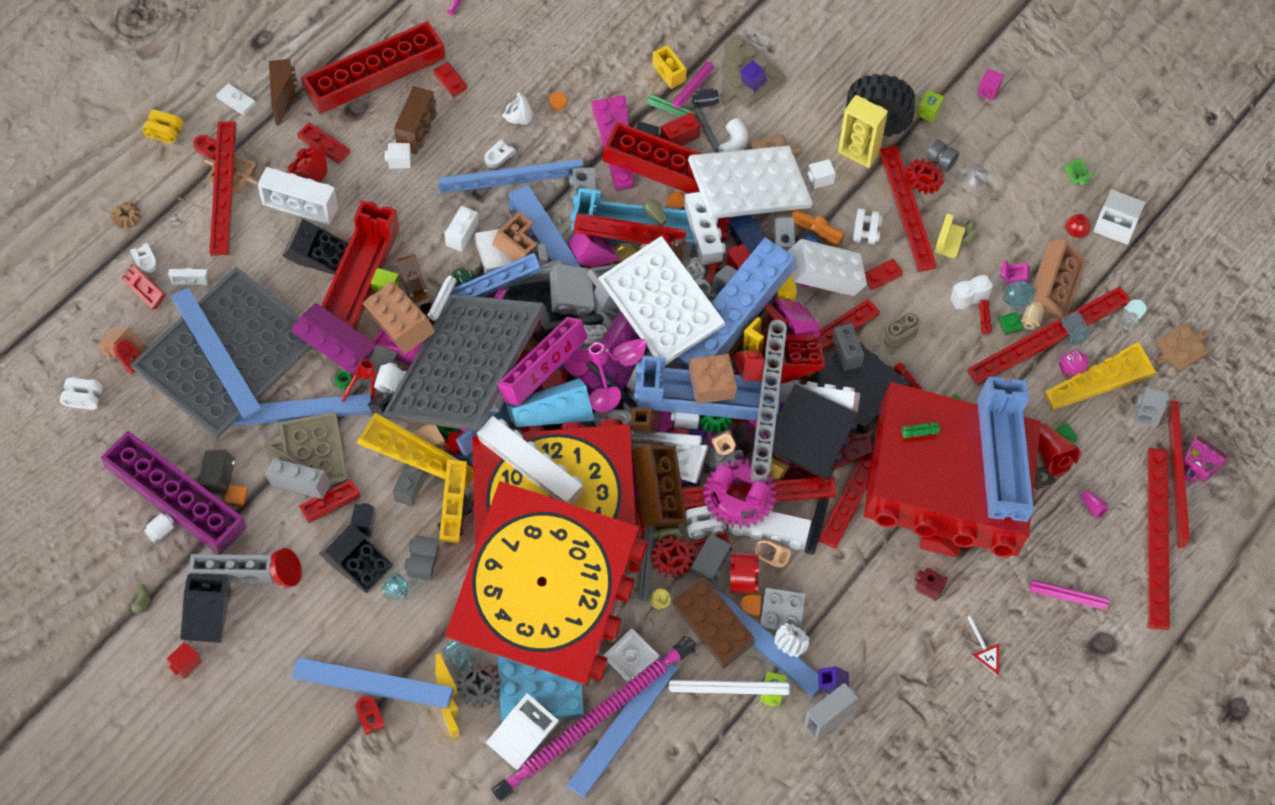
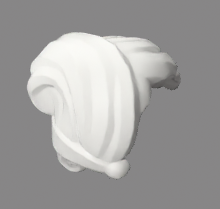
M519 92L517 93L518 97L506 106L503 118L509 123L527 125L533 119L534 114L527 98Z

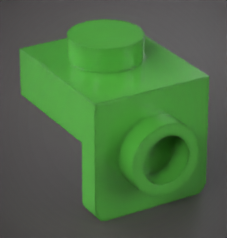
M1082 157L1064 165L1072 185L1079 183L1081 186L1090 181L1089 177L1094 176L1093 172L1088 173Z

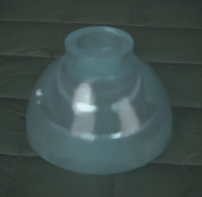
M397 572L390 574L385 581V585L381 587L382 593L386 598L391 597L398 600L404 599L408 595L406 581Z

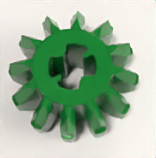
M700 415V426H703L704 432L710 431L711 436L714 432L720 434L721 431H727L728 427L732 425V418Z

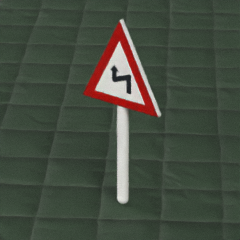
M969 615L968 620L983 648L982 651L972 656L999 676V643L987 648L972 617Z

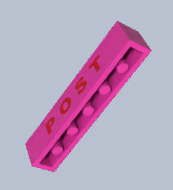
M567 317L497 383L505 403L518 406L523 403L537 387L588 339L582 320Z

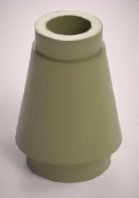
M651 199L643 206L644 213L659 226H663L668 222L659 201Z

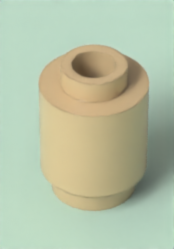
M1032 301L1026 306L1021 320L1022 325L1026 329L1034 330L1039 328L1044 314V306L1036 301Z

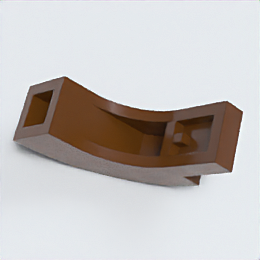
M412 254L397 259L401 273L400 276L408 298L428 318V313L434 303V299L424 283L416 255Z
M632 408L630 423L632 430L635 433H656L661 423L663 411L652 410V408Z

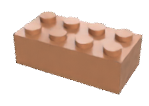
M393 281L363 302L372 319L404 354L435 333L427 317Z

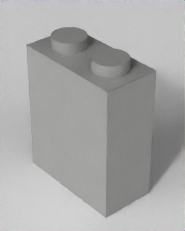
M556 264L550 272L552 312L563 315H577L578 317L588 316L594 308L592 280L587 275L588 268Z
M843 683L807 711L803 727L817 742L854 713L858 701L856 691Z

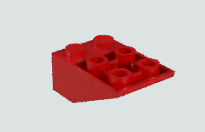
M764 342V349H763V357H764V359H765L766 342ZM785 343L780 383L784 384L825 368L821 344ZM772 347V348H771V349L774 350V351H778V350H779L778 348H775V347ZM769 365L771 368H777L775 365Z

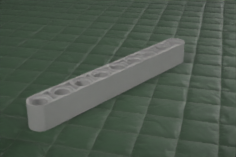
M781 320L772 321L767 334L750 474L753 483L754 481L766 483L770 472L787 330L786 324ZM774 330H778V331H780L781 333H778V334H777V333H775V332H773V331H774ZM772 347H775V348H778L779 350H778V351H774V350H772L771 348H772ZM769 365H775L777 368H771ZM767 382H773L775 385L770 386ZM769 399L773 403H767L764 400ZM763 417H768V418H770L771 420H770V421H765V420H763L762 418H763ZM760 435H767L769 438L763 439ZM758 453H765L767 456L761 457ZM756 471H763L764 475H758Z

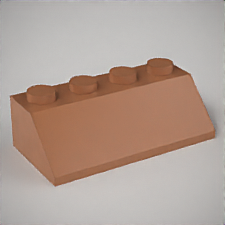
M1067 239L1048 242L1028 299L1029 302L1036 301L1044 306V314L1059 319L1069 314L1086 264V259Z

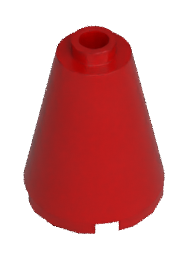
M1041 424L1038 453L1049 474L1051 473L1053 476L1063 475L1071 470L1070 465L1078 463L1081 451L1076 445L1047 424Z

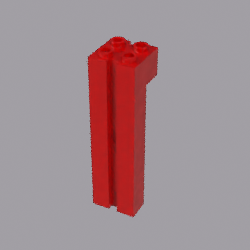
M362 200L354 216V233L321 307L354 330L357 329L365 311L363 302L372 294L371 281L377 268L383 269L399 232L397 210L389 206L379 208L374 202Z

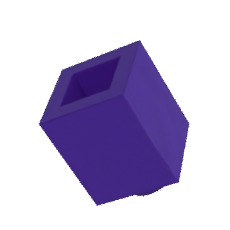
M751 60L740 71L742 81L753 89L754 92L767 81L765 70L754 60Z
M837 666L818 669L819 690L831 694L843 683L849 687V672Z

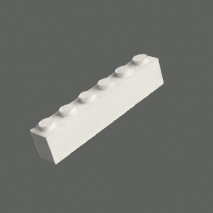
M492 416L480 431L477 432L480 442L554 499L573 505L584 493L583 482L578 477L570 476L565 467L560 464L557 466L552 462L553 459L548 454L540 453L535 444L530 441L527 443L518 431L510 430L504 420H497Z

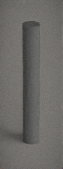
M696 108L694 112L697 113L696 117L715 153H719L717 139L701 109Z

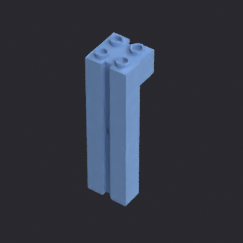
M643 356L642 363H638L634 401H638L637 408H652V410L757 421L762 381H744L740 375H734L737 385L734 399L696 404L688 370L665 368L666 358ZM767 382L770 386L775 385L773 382ZM778 398V406H777L776 419H777L778 414H779V398ZM769 399L764 400L767 403H773ZM763 417V418H762V419L765 420V421H770V420H771V419L768 418V417Z
M988 377L977 398L988 517L995 519L1012 517V520L1028 522L1034 509L1023 410L1029 401L1027 381L1011 379L1007 382L1004 381V378Z

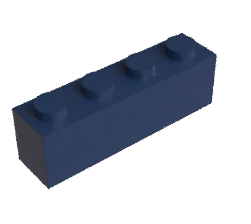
M744 215L729 221V233L738 246L744 244L750 254H752L764 238H767L765 233L760 231L756 219L753 220L751 215Z

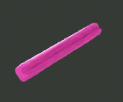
M706 62L672 102L674 108L680 109L713 71L714 66L712 62Z
M1032 580L1030 585L1031 592L1107 610L1109 606V599L1036 580Z

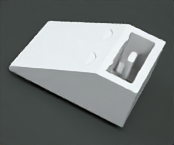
M1111 189L1093 232L1128 245L1146 202Z
M527 693L486 743L518 770L521 767L520 765L530 757L559 721Z

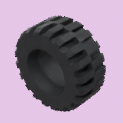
M888 74L866 75L862 79H857L849 87L846 108L855 95L888 111L883 136L891 137L893 134L898 135L912 124L915 110V93L911 86L903 79L899 80L898 77H891Z

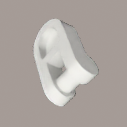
M501 139L486 152L485 164L490 168H498L507 159L515 155L516 149L512 146L509 147Z
M148 243L143 244L138 249H130L136 265L145 274L153 273L156 270L157 263Z

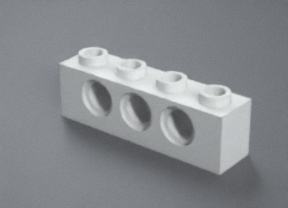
M701 192L685 194L684 207L700 264L706 265L723 262V254H726L725 244L721 243L720 240L722 235L720 228L716 226L717 218L710 219Z

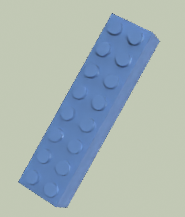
M764 238L711 303L724 320L725 326L675 358L674 361L688 370L690 359L727 354L744 333L745 329L754 321L797 268L795 256L767 238Z

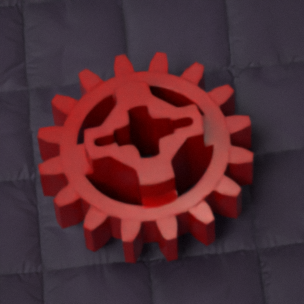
M924 158L921 161L915 159L914 162L911 161L905 170V178L909 179L907 184H912V189L917 188L918 193L924 191L925 195L928 192L934 194L935 191H939L944 183V180H942L944 175L940 174L942 169L936 168L938 164L932 165L931 160L925 162Z
M670 536L669 540L663 537L661 543L657 541L655 544L656 548H652L651 553L653 555H651V561L654 562L653 568L658 567V574L664 572L665 578L669 574L672 575L673 579H675L676 574L683 577L684 571L688 573L694 562L692 560L694 559V553H690L692 546L686 547L687 541L680 542L679 536L676 540H673L672 536ZM673 553H675L674 558L670 562L671 556H673Z

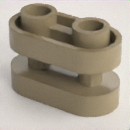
M906 313L889 323L884 336L885 346L889 349H898L917 336L920 324L919 317L914 313Z

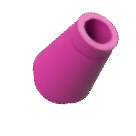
M1086 490L1080 496L1092 516L1101 518L1108 512L1107 502L1090 490Z

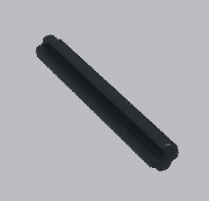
M830 498L818 499L804 550L807 554H815Z

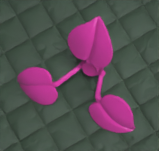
M637 339L622 343L614 349L613 354L610 353L609 349L605 350L602 343H593L589 350L575 351L563 364L567 372L573 376L586 374L589 369L585 365L589 360L598 365L604 389L599 388L590 394L589 400L594 410L601 413L608 412L619 404L621 392L616 386L608 388L602 365L607 362L608 356L614 361L619 360L621 365L624 366L637 364L645 354L647 341L646 339Z

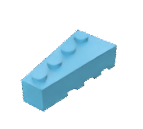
M580 379L530 394L519 406L506 403L510 419L516 427L595 421L586 385Z

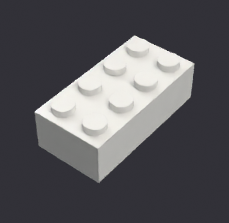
M266 167L258 182L262 205L328 225L331 224L338 210L335 187L329 184L315 182L313 179H305L296 174L285 173L279 169Z
M800 239L788 250L790 254L795 256L797 268L792 273L793 280L796 283L855 296L867 286L860 253Z

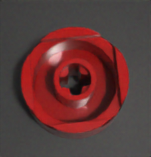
M731 553L730 593H758L759 554Z

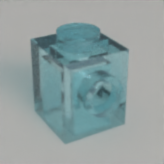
M1024 280L1008 284L1002 300L1013 309H1020L1031 305L1036 290Z

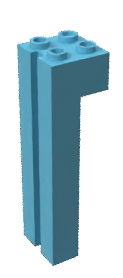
M579 188L578 195H574V211L572 210L571 232H573L576 213L658 225L644 213L642 205L601 201V191ZM662 208L668 219V222L663 226L685 229V239L691 242V252L697 253L686 210ZM604 238L614 244L642 246V243Z

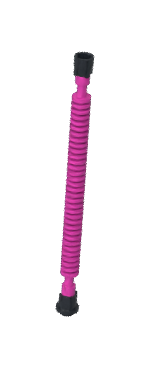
M682 636L681 640L672 647L673 649L667 653L663 660L658 661L656 659L654 663L646 667V670L643 669L633 679H630L629 682L621 686V689H617V692L615 691L613 695H610L609 699L606 698L600 705L598 704L596 708L589 711L588 715L586 714L584 718H580V722H575V724L571 725V728L569 727L567 731L563 732V735L560 734L559 738L556 737L555 741L552 740L550 744L546 745V748L543 747L542 751L539 750L537 752L538 755L534 754L533 757H530V762L527 760L525 764L520 765L522 770L516 775H511L507 779L504 778L493 786L491 791L495 797L502 802L514 792L513 789L519 786V782L528 776L531 779L533 775L537 774V771L540 772L541 768L544 769L546 765L550 764L549 760L553 762L554 758H558V754L561 755L567 751L566 747L569 749L571 745L575 744V741L578 742L579 738L582 739L583 735L586 736L588 732L596 728V725H600V722L602 723L604 719L609 718L617 709L619 710L621 706L628 703L629 699L632 700L633 696H637V693L642 692L654 680L656 681L658 677L665 674V668L669 664L675 663L679 659H684L690 653H695L696 643L691 637Z

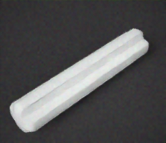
M448 276L445 279L428 313V318L432 319V321H436L439 318L456 283V279L452 276Z

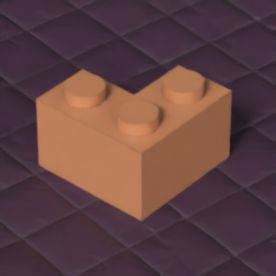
M519 211L497 231L492 245L513 262L532 254L537 243L531 240L528 235L534 222Z
M129 327L112 328L98 344L102 349L101 352L109 358H117L113 349L116 342L120 340L130 341L141 354L148 349ZM132 356L129 360L132 362L134 357Z

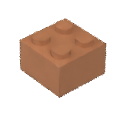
M729 354L690 359L688 371L696 404L735 398L737 385Z

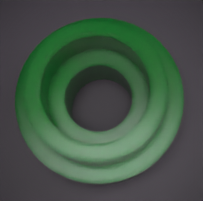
M340 371L335 376V385L340 389H347L353 375L348 371Z

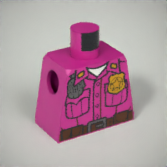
M1197 435L1184 459L1185 480L1193 482L1197 478L1202 482L1206 481L1223 467L1229 455L1200 435Z

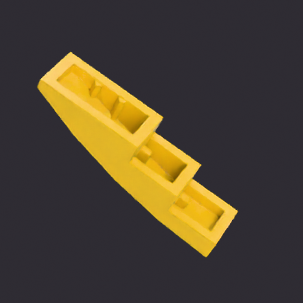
M447 459L439 542L459 543L467 461Z
M440 653L436 654L437 685L452 687L454 689L452 697L458 695L457 687ZM451 698L449 708H441L451 738L454 740L460 737L459 729L454 720L459 714L458 708L453 698Z

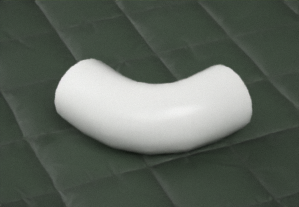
M735 118L726 125V130L730 134L731 139L719 145V152L745 150L748 145L749 134L746 126L740 118Z

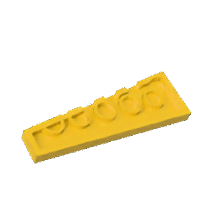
M1137 342L1120 351L1114 357L1105 359L1099 365L1090 367L1084 373H1079L1071 379L1045 391L1044 396L1053 411L1153 377L1156 371L1141 344Z
M377 413L373 415L357 441V444L365 448L372 449L443 479L446 477L447 459L458 460ZM469 465L466 466V488L469 487L474 478L473 468Z

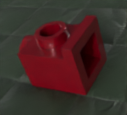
M926 568L924 572L920 570L915 578V581H917L915 589L936 601L946 586L948 577H943L929 568Z

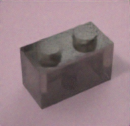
M226 449L205 451L198 484L212 494L228 493L235 458Z

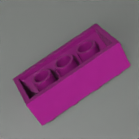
M317 303L311 306L299 318L291 330L292 333L352 375L355 374L360 360H368L376 347V344Z

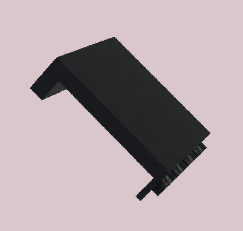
M550 278L508 284L503 296L504 300L544 304L546 309L540 318L542 322L532 335L538 343L546 338L567 317L580 319L584 325H602L604 320L601 314H589L588 316L578 317L577 315H563L552 312Z
M859 341L864 353L862 367L844 371L836 352L825 363V368L816 371L807 382L818 383V387L824 388L825 384L835 385L836 390H843V387L855 388L854 392L860 393L857 412L859 413L857 417L859 424L856 431L860 434H866L869 425L879 417L880 405L890 382L909 386L910 383L904 376L897 374L890 365L882 362L875 353L867 350Z
M795 384L776 419L772 455L823 478L821 483L824 484L827 478H832L835 471L833 466L835 462L839 464L843 456L841 450L843 446L847 448L851 440L849 434L851 431L855 432L858 427L859 421H857L859 413ZM760 453L764 457L767 456L765 453Z

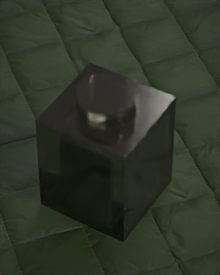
M746 421L742 422L732 431L736 444L735 449L742 450L744 456L753 451L756 429Z

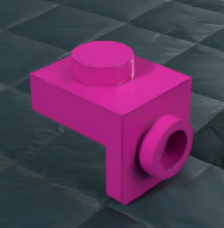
M1003 260L1000 276L1004 278L1007 285L1029 282L1030 266L1028 263L1009 265L1007 260Z

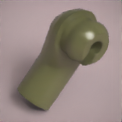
M967 220L965 222L967 236L962 240V243L967 247L979 235L974 220Z
M664 527L654 532L653 537L656 541H660L663 537L666 538L672 535L673 540H676L678 536L680 539L683 538V534L679 527Z
M144 584L136 587L139 597L131 605V610L134 613L144 611L150 603V597Z

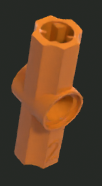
M798 209L793 212L791 218H794L795 227L803 231L810 229L820 239L836 248L842 244L845 233L830 226L823 217L816 216L814 218Z

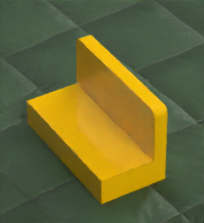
M757 317L744 331L743 351L757 350L763 355L764 336L761 335V318Z

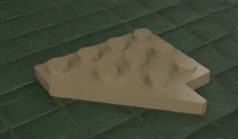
M739 34L725 43L724 106L736 98L748 109L786 80L785 74ZM751 60H754L765 70L767 81L755 92L742 81L740 71Z
M336 412L278 422L281 439L265 442L266 449L288 462L324 470L331 481L330 486L348 481Z

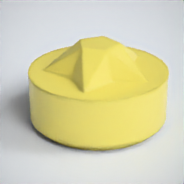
M659 588L650 595V603L655 609H664L671 602L670 594L665 589Z

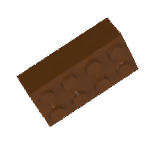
M648 444L632 449L643 527L664 528L687 523L676 446Z
M702 577L672 600L675 610L723 668L755 644L754 636L705 577Z

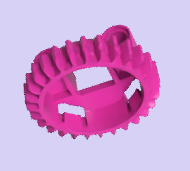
M740 459L737 464H734L731 460L730 466L724 462L723 466H717L716 471L711 472L712 478L707 477L708 484L704 485L706 490L704 491V502L707 504V510L712 511V517L717 516V522L723 519L724 526L728 522L731 523L732 529L735 524L739 525V529H742V525L746 524L749 529L751 522L757 526V519L763 522L764 516L769 517V511H773L774 508L772 504L776 503V498H774L777 494V491H774L776 485L771 484L773 478L768 477L766 483L754 481L753 483L750 477L751 466H749L748 460H746L745 464H742ZM756 471L758 475H764L762 471ZM734 478L752 485L746 497V502L727 495ZM714 492L717 494L718 500L720 501L719 505L715 499V496L713 497ZM752 509L757 510V515H754V513H752L749 515H745L744 519H741V514L743 512H747Z

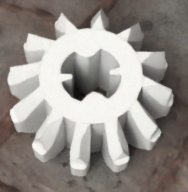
M785 623L784 626L777 630L774 643L778 645V649L782 650L783 653H787L790 657H799L807 650L810 638L800 627L797 628L794 624L789 625Z

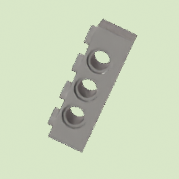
M191 554L190 575L228 577L229 583H273L269 564L272 563L271 555Z

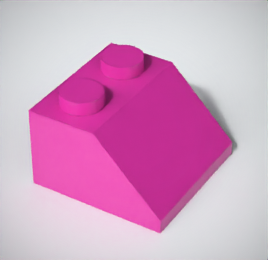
M575 233L568 243L572 249L571 252L577 258L576 261L582 266L588 265L594 268L618 261L619 259L611 243L602 237Z
M780 298L775 300L780 314L788 321L786 327L791 334H812L815 336V339L820 336L818 330L820 325L815 317L811 318L812 315L807 307L804 308L800 302Z

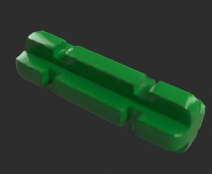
M937 422L930 423V425L926 423L912 425V427L903 426L901 433L904 438L912 437L911 435L913 437L929 435V433L933 435L939 433L940 427Z

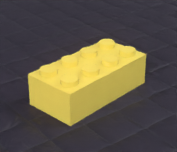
M855 95L845 109L838 153L870 168L881 149L888 111L881 106L869 102L865 98Z

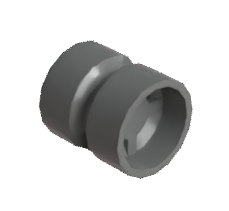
M937 139L930 146L925 158L928 161L931 160V163H938L939 168L948 172L955 165L960 152L952 147L947 148L943 141Z

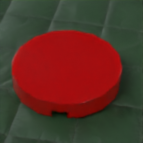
M288 548L274 551L270 558L272 563L269 564L274 581L279 586H284L283 588L296 586L302 577V566L299 558Z

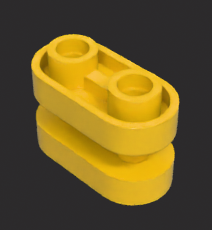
M152 110L148 116L149 121L145 122L142 131L150 139L155 138L165 143H174L184 122L178 116Z

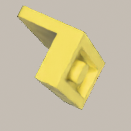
M946 214L935 253L956 258L965 227L952 224L954 216Z

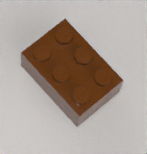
M413 86L394 127L396 143H410L411 153L418 154L419 149L423 148L425 136L431 130V122L437 116V110H435L436 99H434L433 91Z

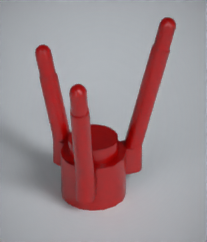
M366 359L360 360L358 368L341 399L342 402L346 400L358 378L366 380L371 377V400L375 398L374 385L377 372L373 370V362Z

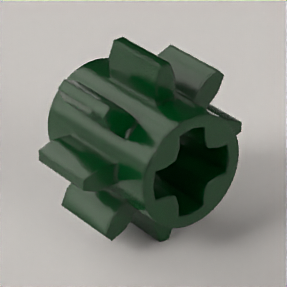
M465 267L458 268L452 272L453 278L456 279L455 287L475 278L472 271L466 270Z

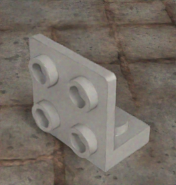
M766 585L760 625L766 629L778 630L787 623L789 625L794 624L797 628L800 627L801 629L806 591Z

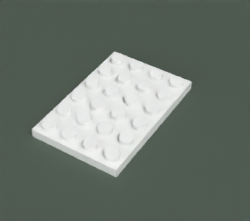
M790 146L690 155L688 159L710 219L811 208L813 204Z
M662 236L598 278L641 339H646V347L653 357L666 358V364L725 326L724 320Z

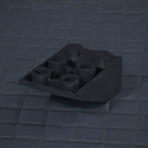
M302 219L295 226L282 256L298 265L335 275L349 243Z
M352 523L345 525L319 552L335 570L365 593L393 566Z
M187 574L183 598L181 640L221 643L231 591L228 577Z

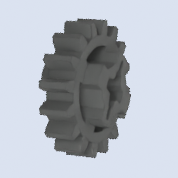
M474 663V668L467 665V672L461 670V677L457 678V683L459 684L457 685V691L460 692V699L465 697V704L471 701L473 707L477 703L484 707V702L490 705L491 698L497 699L496 692L501 690L499 686L501 678H497L499 676L498 672H493V666L485 668V663H482L481 667ZM477 679H479V683H481L480 691L477 687Z

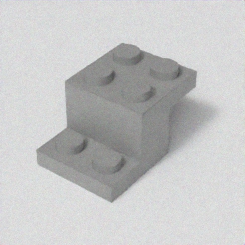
M618 264L590 268L587 273L597 287L593 293V310L596 314L603 316V324L607 330L621 310L598 278Z

